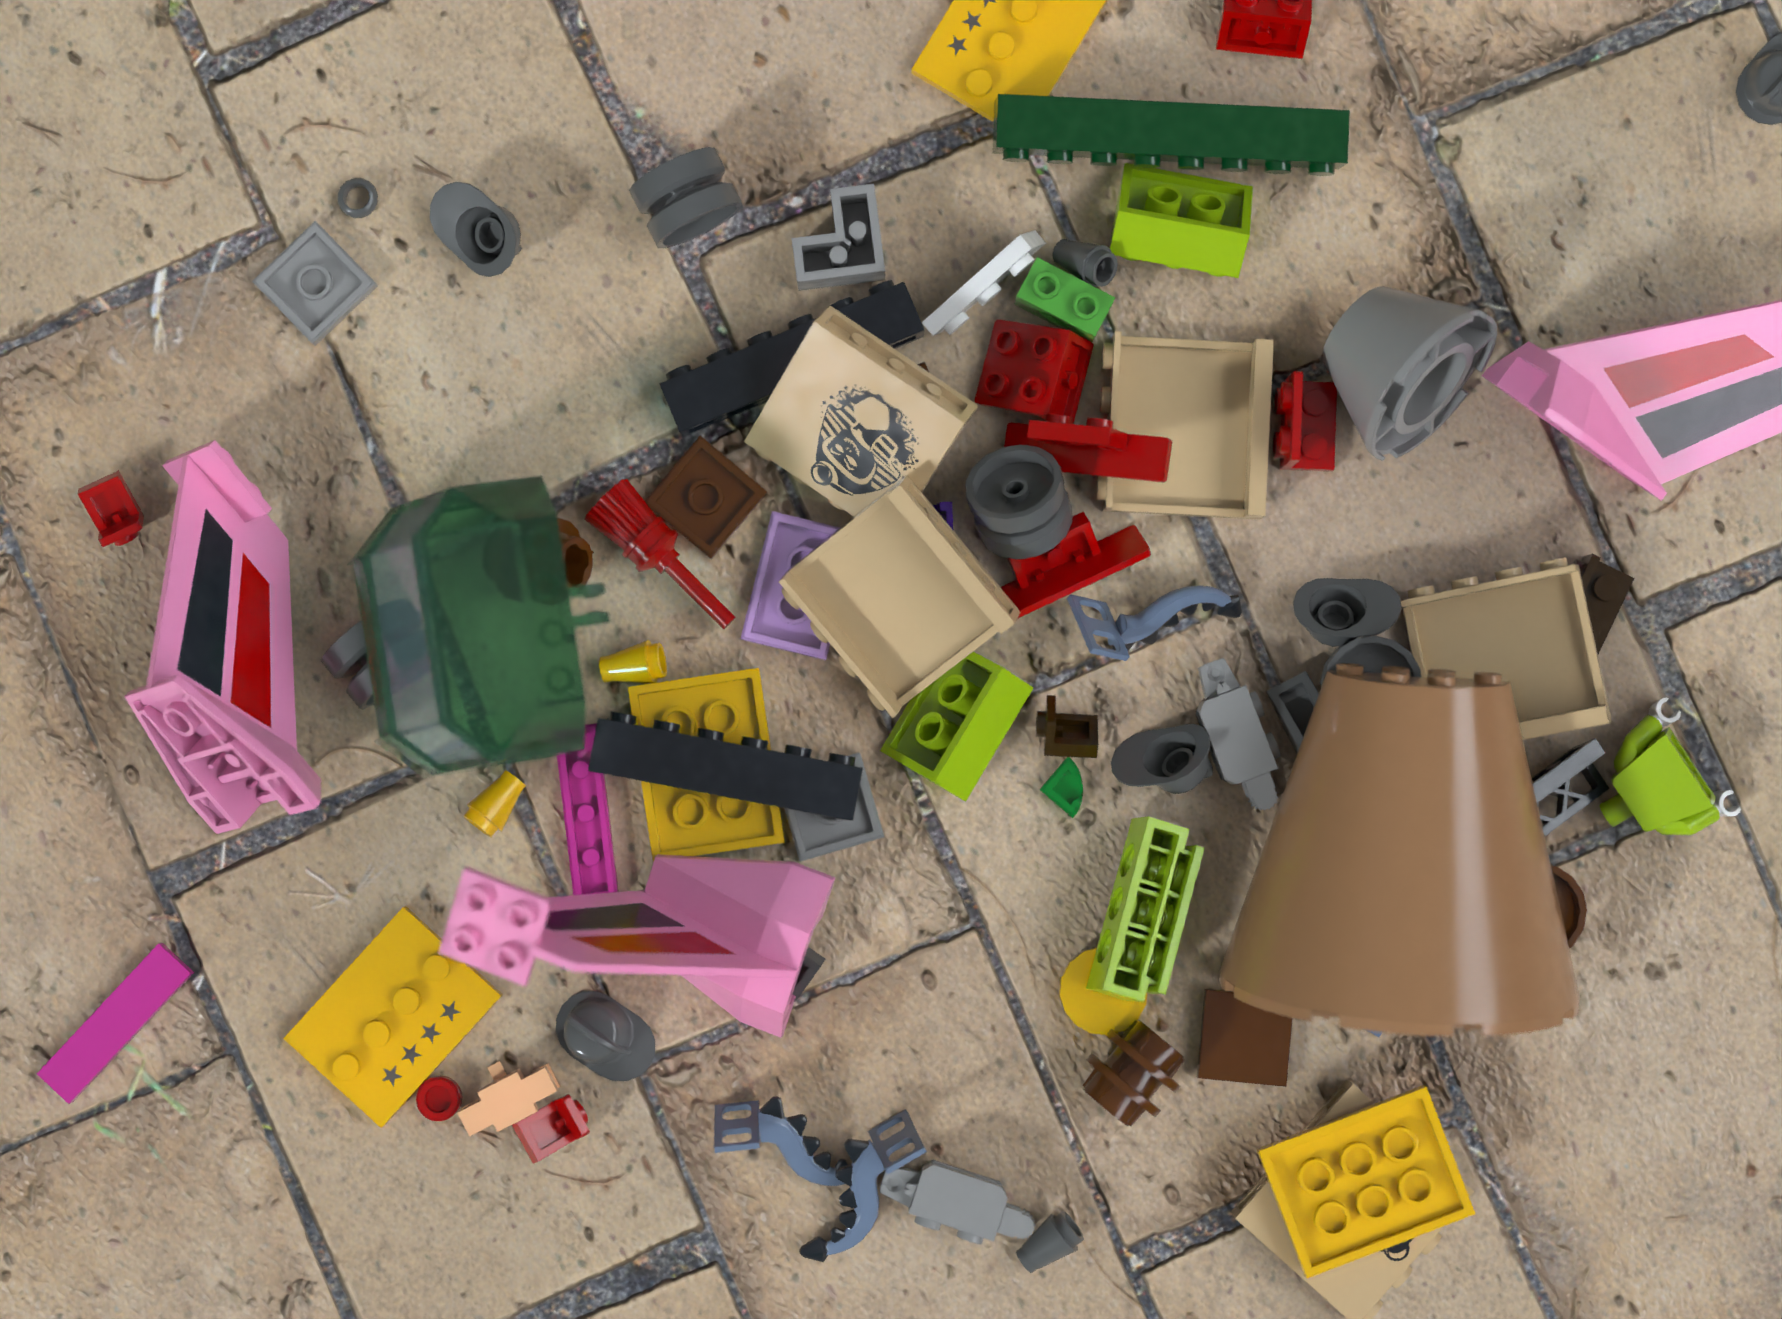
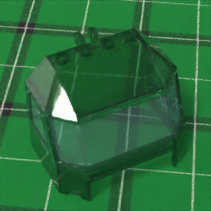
M534 476L454 486L392 507L347 564L353 565L378 727L379 738L373 742L388 753L390 752L424 779L556 759L583 750L585 747L586 699L574 628L605 624L610 622L609 613L601 610L572 616L570 599L599 597L601 594H605L604 583L568 587L557 514L543 477Z

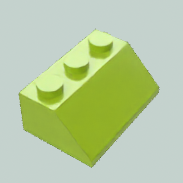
M1124 163L1112 227L1110 250L1115 256H1120L1129 261L1142 260L1164 264L1173 269L1186 268L1207 272L1217 277L1230 276L1239 278L1250 236L1253 186L1157 168L1135 167L1134 164Z
M972 652L908 702L880 751L966 802L1032 692L1033 687L1004 667Z

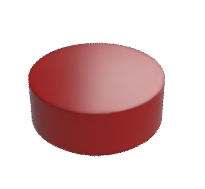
M447 1076L431 1077L417 1091L416 1104L418 1110L425 1118L432 1121H444L451 1118L458 1112L462 1104L460 1086L455 1080Z

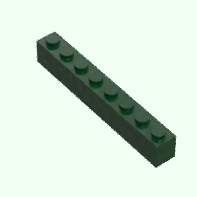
M998 94L994 102L993 154H1003V161L1028 162L1029 155L1047 156V163L1071 164L1073 163V157L1090 158V164L1095 166L1117 165V159L1134 160V166L1139 168H1158L1161 161L1178 162V169L1202 170L1204 169V163L1221 164V170L1227 172L1248 171V165L1265 166V173L1288 174L1291 173V167L1308 168L1309 175L1331 176L1334 175L1335 169H1340L1348 163L1350 110Z

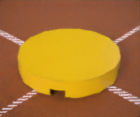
M1097 947L1081 952L1069 961L1060 979L1059 996L1064 1012L1076 1026L1091 1034L1106 1035L1111 1029L1116 1033L1125 1031L1135 1020L1139 1019L1146 1006L1147 993L1144 1002H1134L1086 989Z

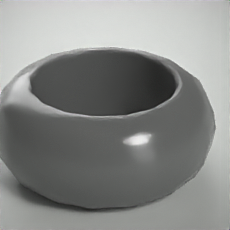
M352 178L346 181L338 192L340 209L352 218H364L370 215L378 203V193L375 186L363 178ZM356 187L366 188L369 193L368 203L361 209H351L347 204L348 193Z

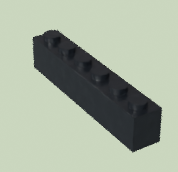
M892 280L885 281L868 290L870 296L854 302L852 297H848L830 305L894 349L924 337V327L904 282L894 285ZM812 314L798 317L787 324L789 330L774 336L771 331L760 333L748 339V347L732 353L731 348H725L707 356L708 363L692 370L690 365H684L666 374L667 381L659 384L681 436H688L767 403L817 318L813 319Z
M610 712L609 720L598 718L588 771L853 821L863 768L854 766L855 757L829 753L828 761L810 758L812 749L786 745L784 753L767 750L768 741L744 736L741 738V744H734L723 741V732L698 728L697 736L679 733L680 724L654 720L653 728L635 725L637 716Z

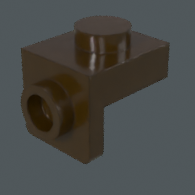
M1047 695L1045 711H1037L1036 737L1044 738V756L1097 758L1099 746L1098 715L1056 713V695Z

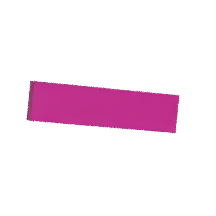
M597 723L554 728L573 895L619 892L605 774L588 771Z
M158 943L39 1070L37 1075L68 1104L73 1103L194 972L163 943Z

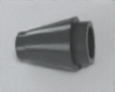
M1062 239L1053 249L1052 257L1056 264H1059L1073 276L1094 287L1108 285L1117 272V258L1110 248L1105 245Z
M1062 1211L1057 1216L1051 1214L1022 1247L1016 1251V1255L1026 1270L1033 1273L1037 1269L1078 1251L1077 1245L1084 1241V1236L1074 1220L1065 1211Z

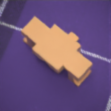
M499 1060L487 1067L494 1082L477 1092L481 1100L477 1099L463 1106L462 1110L457 1113L469 1137L491 1125H494L497 1132L536 1113L539 1110L536 1102L557 1092L560 1084L549 1063L533 1070L530 1075L524 1077L520 1068L507 1075Z

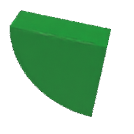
M1066 757L1039 790L1071 818L1075 817L1082 804L1083 782L1076 764L1070 757Z

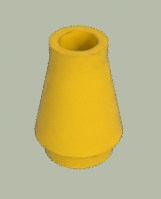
M646 640L611 655L601 656L599 658V669L604 683L612 681L656 683L658 678L666 677L667 661L662 644H652L649 640Z
M505 770L497 780L467 804L469 809L463 817L481 832L492 838L497 830L502 832L520 793L526 785L516 776Z

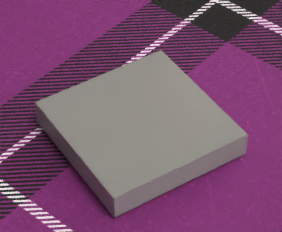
M316 221L252 281L315 346L378 287L368 274Z
M860 752L849 755L856 758L854 766L863 768L853 821L784 808L800 862L884 837Z

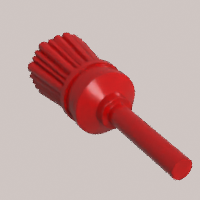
M627 478L615 484L586 514L584 520L623 549L622 556L625 559L629 558L636 565L635 569L638 572L653 568L660 574L666 572L723 630L736 618L678 560L680 554L674 549L678 532L674 529L671 530L664 523L665 520L661 516L656 517Z

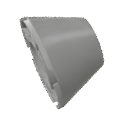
M1385 286L1376 287L1368 291L1345 311L1326 340L1322 359L1370 454L1381 461L1385 459L1383 455L1389 453L1398 458L1424 442L1453 414L1469 394L1463 389V386L1470 378L1474 369L1476 368L1478 371L1483 372L1489 361L1496 342L1497 324L1484 311Z

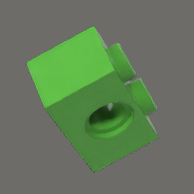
M1037 257L1016 296L1014 305L1060 329L1071 330L1093 343L1115 297Z

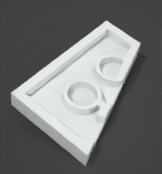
M1035 230L1019 235L929 315L922 324L933 336L944 330L951 335L969 319L965 313L977 302L983 306L1002 290L998 284L1010 274L1016 277L1035 260L1032 255L1043 247L1046 242Z

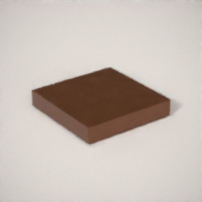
M699 436L645 502L650 509L661 516L669 525L712 560L768 492L702 436Z
M1205 989L1197 1078L1286 1087L1293 1018L1265 1011L1234 998L1233 991Z

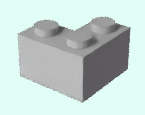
M874 184L830 189L835 233L792 238L798 291L885 280V265Z

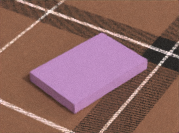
M772 511L741 640L822 660L827 659L830 643L822 642L814 634L810 626L811 620L801 608L795 609L787 602L782 594L783 587L779 581L790 568L838 531L840 527Z

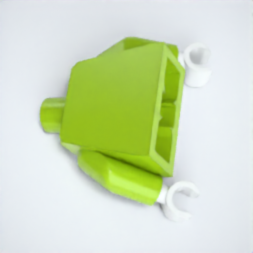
M1662 698L1651 705L1649 715L1645 716L1625 736L1613 762L1616 771L1611 781L1618 794L1599 805L1604 817L1612 827L1634 816L1645 832L1656 830L1662 835L1691 836L1717 822L1720 816L1732 817L1740 813V806H1732L1726 810L1723 805L1724 798L1727 795L1733 794L1734 791L1719 790L1713 793L1670 727L1663 730L1664 726L1677 721L1681 716L1680 710L1673 713L1669 718L1663 716L1661 706L1669 698Z

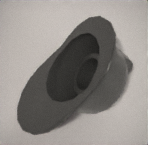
M1782 32L1765 44L1745 66L1738 77L1736 87L1738 104L1746 116L1757 123L1768 125L1782 123Z
M453 182L446 184L435 193L430 204V221L435 234L444 245L478 275L496 276L502 274L511 266L514 257L519 254L522 247L520 245V226L510 211L496 205L481 190L469 183Z
M1315 579L1305 583L1296 592L1293 601L1294 614L1301 625L1310 632L1314 639L1321 644L1331 647L1343 646L1357 637L1374 636L1390 629L1398 620L1402 609L1400 597L1393 587L1382 581L1372 579Z
M1196 724L1136 733L1124 740L1115 750L1111 760L1112 773L1119 782L1128 786L1144 787L1157 785L1164 791L1173 794L1188 792L1199 785L1203 779L1213 775V767L1208 758L1211 746L1210 735L1202 726Z
M583 991L573 995L561 1006L556 1018V1034L560 1045L574 1059L598 1075L612 1081H629L641 1076L650 1067L655 1055V1038L650 1026L640 1016L610 996L598 991Z

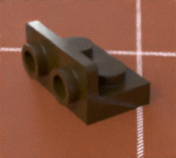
M1592 553L1583 556L1581 561L1576 559L1572 565L1578 564L1580 568L1597 654H1599L1635 578L1600 562L1601 557Z

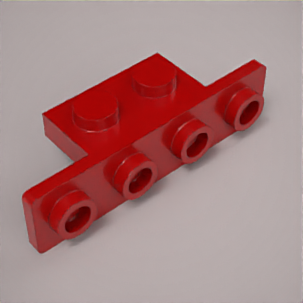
M1046 414V421L1029 420V424L1010 422L1007 425L1004 447L1015 445L1039 447L1053 455L1061 471L1064 473L1160 483L1167 481L1172 449V440L1167 437L1128 434L1114 429V421L1100 418H1087L1086 425L1072 424L1073 417L1058 414Z
M1083 511L1072 517L1073 522L1066 537L1053 549L1037 557L1018 560L1007 558L1016 580L1000 588L1019 609L1020 614L1018 618L1027 615L1151 555L1150 548L1137 527L1131 525L1097 541L1090 521Z

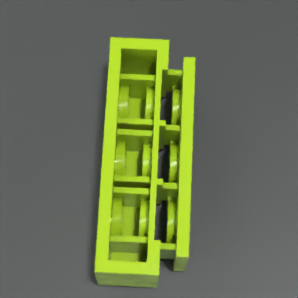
M1150 816L1131 819L1086 989L1134 1002H1144L1146 993L1166 995L1204 852V847L1198 845L1185 846L1190 829Z

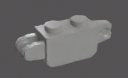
M1224 658L1207 663L1198 668L1205 701L1199 703L1195 715L1199 726H1202L1210 735L1211 746L1209 751L1221 780L1227 783H1241L1246 797L1249 798L1248 802L1255 809L1270 810L1271 807H1275L1274 804L1277 803L1276 799L1278 798L1276 795L1278 792L1274 790L1276 787L1270 771L1278 769L1275 759L1281 757L1273 734L1271 732L1265 734L1259 720L1260 717L1265 716L1261 701L1255 691L1249 693L1246 685L1240 687Z
M934 1159L923 1164L921 1170L900 1167L890 1174H887L886 1171L884 1172L880 1193L907 1206L909 1214L916 1216L914 1222L926 1228L940 1230L941 1224L958 1229L957 1237L976 1244H982L984 1238L994 1241L996 1233L1012 1238L1016 1236L1017 1239L1022 1238L1024 1240V1238L1028 1239V1236L1032 1235V1232L1035 1231L1033 1216L1029 1214V1211H1025V1208L1021 1210L1019 1206L1006 1203L1008 1199L1007 1194L998 1180Z

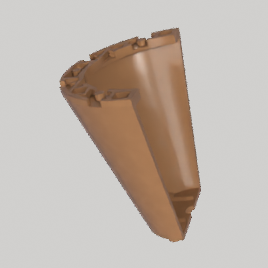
M1338 663L1336 670H1327L1220 967L1219 984L1222 989L1234 991V998L1244 1003L1279 1015L1309 1022L1312 1021V1016H1323L1322 1019L1328 1020L1330 1017L1340 1018L1339 1027L1394 1034L1453 1036L1454 1027L1464 1028V1031L1481 1029L1482 1036L1511 1035L1563 1025L1564 1018L1574 1019L1579 1013L1580 994L1510 682L1502 681V674L1492 672H1474V679L1456 678V671L1445 669H1429L1428 677L1409 676L1410 668L1398 666H1383L1382 673L1364 672V665Z

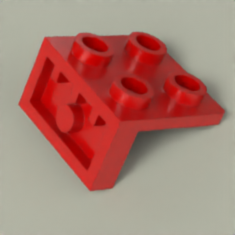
M1223 0L1216 37V50L1303 59L1312 21V0Z
M997 319L993 326L975 395V403L981 406L1038 415L1046 419V414L1073 417L1072 424H1074L1094 344L1071 330Z
M1293 371L1282 382L1281 388H1276L1274 412L1276 415H1281V427L1279 432L1274 433L1273 458H1280V470L1329 472L1335 470L1337 388L1334 382L1303 381V371Z

